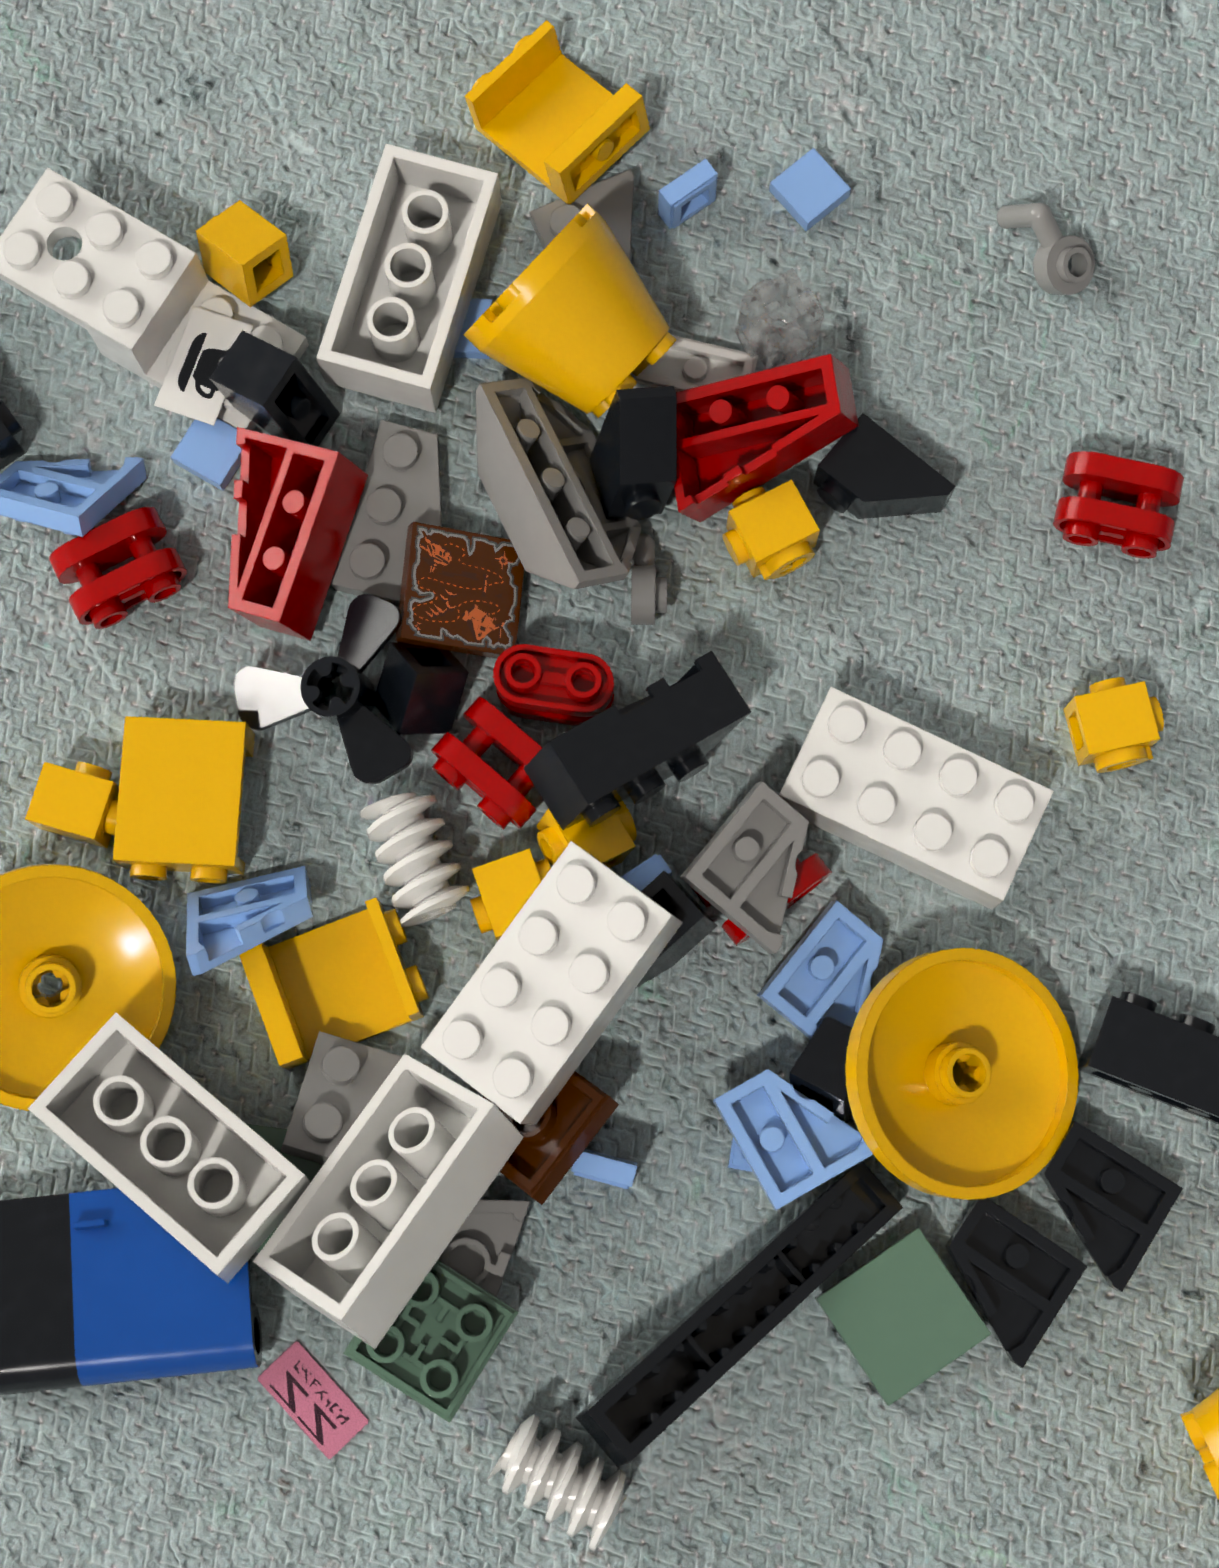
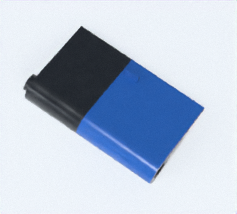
M118 1188L0 1201V1395L249 1369L261 1366L262 1331L258 1308L252 1302L250 1259L229 1283L225 1282Z

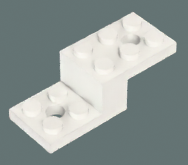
M48 167L0 236L1 280L87 329L103 356L160 389L193 306L254 325L251 335L297 357L298 360H300L309 346L306 336L254 306L249 307L235 295L210 282L196 252ZM76 237L82 240V248L74 258L58 260L53 257V248L60 239ZM225 398L217 418L236 429L241 427L254 430L257 424L234 408Z

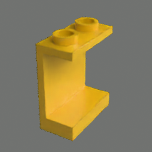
M547 20L531 35L520 39L513 51L490 73L482 75L475 82L471 91L464 96L476 130L566 204H572L650 130L643 96L627 83L613 95L562 54L555 27Z
M125 716L113 861L125 869H130L131 878L162 881L167 879V871L191 872V881L220 884L227 883V874L244 875L245 862L238 857L245 757L254 756L255 733L246 722Z
M375 897L365 901L367 909L269 947L261 943L239 955L280 1067L289 1070L309 1062L319 1031L358 1043L424 1017L419 1002L429 999L417 965L405 967L398 945L404 944L408 940L404 928L401 927L400 918L395 908L384 911L383 905Z

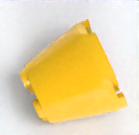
M589 203L581 209L463 334L483 354L584 413L592 412L597 418L610 408L616 390L633 389L637 384V381L630 375L631 373L638 376L649 364L651 366L655 364L676 341L668 332L670 329L668 323L606 220Z

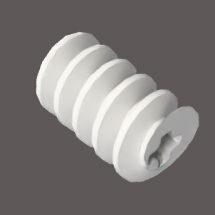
M414 792L402 793L374 802L360 811L362 818L376 820L367 829L369 840L385 842L375 852L377 862L381 864H394L383 874L385 885L402 887L392 896L393 907L397 909H412L401 918V927L416 926L450 912L457 907L456 902L470 891L468 885H449L448 879L462 869L460 863H441L439 857L451 849L453 843L452 840L433 841L431 835L445 824L443 818L424 817L423 812L437 802L435 795L417 796Z
M533 1414L520 1424L487 1480L501 1469L505 1471L502 1492L506 1495L510 1494L521 1484H525L527 1489L523 1506L527 1509L533 1507L544 1497L548 1499L545 1520L549 1523H552L565 1511L570 1513L567 1535L570 1537L575 1536L587 1525L590 1526L592 1531L588 1548L595 1551L627 1497V1494H623L626 1473L619 1469L603 1481L601 1477L604 1458L598 1455L585 1466H580L583 1445L575 1442L562 1453L558 1452L561 1431L554 1428L544 1437L538 1439L536 1436L540 1417Z

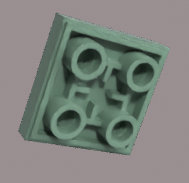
M915 1228L815 1298L887 1406L893 1404L991 1335V1332L920 1228Z
M438 1259L376 1349L354 1335L343 1354L450 1423L519 1311Z

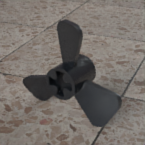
M370 594L357 596L349 605L338 657L330 656L316 660L305 670L303 676L253 666H246L240 669L234 678V690L238 715L241 721L246 722L253 730L262 731L313 711L333 725L339 726L353 775L358 780L366 784H378L406 769L413 760V749L405 739L372 712L375 704V689L370 679L362 673L400 628L402 616L399 609L394 604ZM342 676L340 679L341 684L347 689L354 690H352L351 696L346 703L339 697H332L328 707L324 704V696H328L330 688L334 685L332 680Z

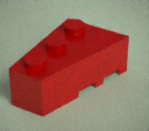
M827 354L676 392L677 481L674 488L678 512L701 523L732 504L742 494L760 487L858 427L849 368L832 354Z
M237 427L236 445L241 448L240 480H234L233 498L239 502L237 534H233L231 537L228 608L262 628L311 641L368 474L338 451Z

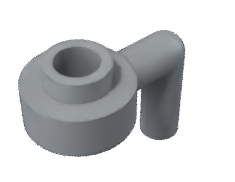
M1046 204L1005 205L999 209L997 222L1002 228H1033L1041 244L1034 257L1033 271L1038 285L1045 292L1052 295H1073L1081 292L1088 286L1095 269V259L1091 247L1084 239L1078 236H1063L1050 208ZM1069 259H1071V272L1068 268Z
M640 534L632 557L631 625H655V613H667V577H656L654 539L648 534Z

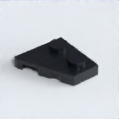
M1077 1121L1071 1122L1056 1153L1040 1173L1043 1181L1108 1285L1116 1291L1123 1292L1183 1188Z
M989 1198L975 1199L945 1247L1010 1361L1023 1368L1087 1268V1265Z

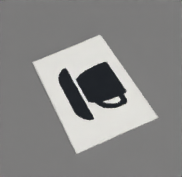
M193 306L154 406L214 426L225 396L209 378L217 368L223 353L230 349L241 331L243 330L251 334L254 325Z

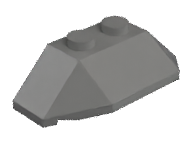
M526 378L480 383L476 389L477 474L525 571L572 589L624 580L631 568V560L637 546L641 526L638 520H633L629 517L606 519L589 462L597 441L593 432L560 403L540 393L542 387Z

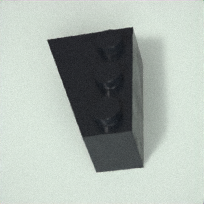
M712 651L696 659L694 665L677 683L669 686L666 680L662 678L647 686L646 691L649 696L619 710L616 705H613L552 739L524 767L525 772L562 830L583 820L587 822L589 827L595 826L615 814L621 808L619 802L630 797L634 804H639L663 789L666 785L663 780L674 775L679 783L699 773L709 764L705 755L751 713L746 702Z

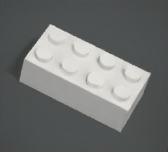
M385 144L316 357L325 383L436 413L502 204L498 173Z
M830 687L779 796L805 817L810 824L993 910L1004 901L1054 791Z
M571 841L424 1041L421 1048L519 1124L536 1125L683 922Z
M116 1012L28 1108V1110L227 1283L231 1281L284 1220L310 1184L304 1173Z
M404 1053L253 1262L289 1292L376 1349L524 1137L495 1104Z

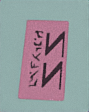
M297 1341L258 1376V1381L328 1459H331L369 1422Z

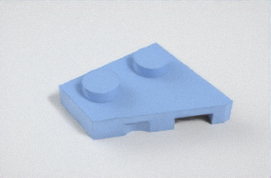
M125 457L124 464L119 470L92 471L90 459H66L60 462H46L44 460L15 461L0 474V515L13 518L16 521L28 522L58 530L68 535L83 537L147 479L144 459Z
M301 866L187 893L186 957L192 976L203 974L312 918L311 884L306 867Z
M837 900L831 901L757 996L810 1040L826 1017H831L852 1028L862 1004L872 991L871 979L874 970L878 968L884 939Z
M769 1069L713 1100L774 1210H778L873 1155L860 1132L834 1116L833 1112L815 1100L809 1099L794 1089L793 1085Z

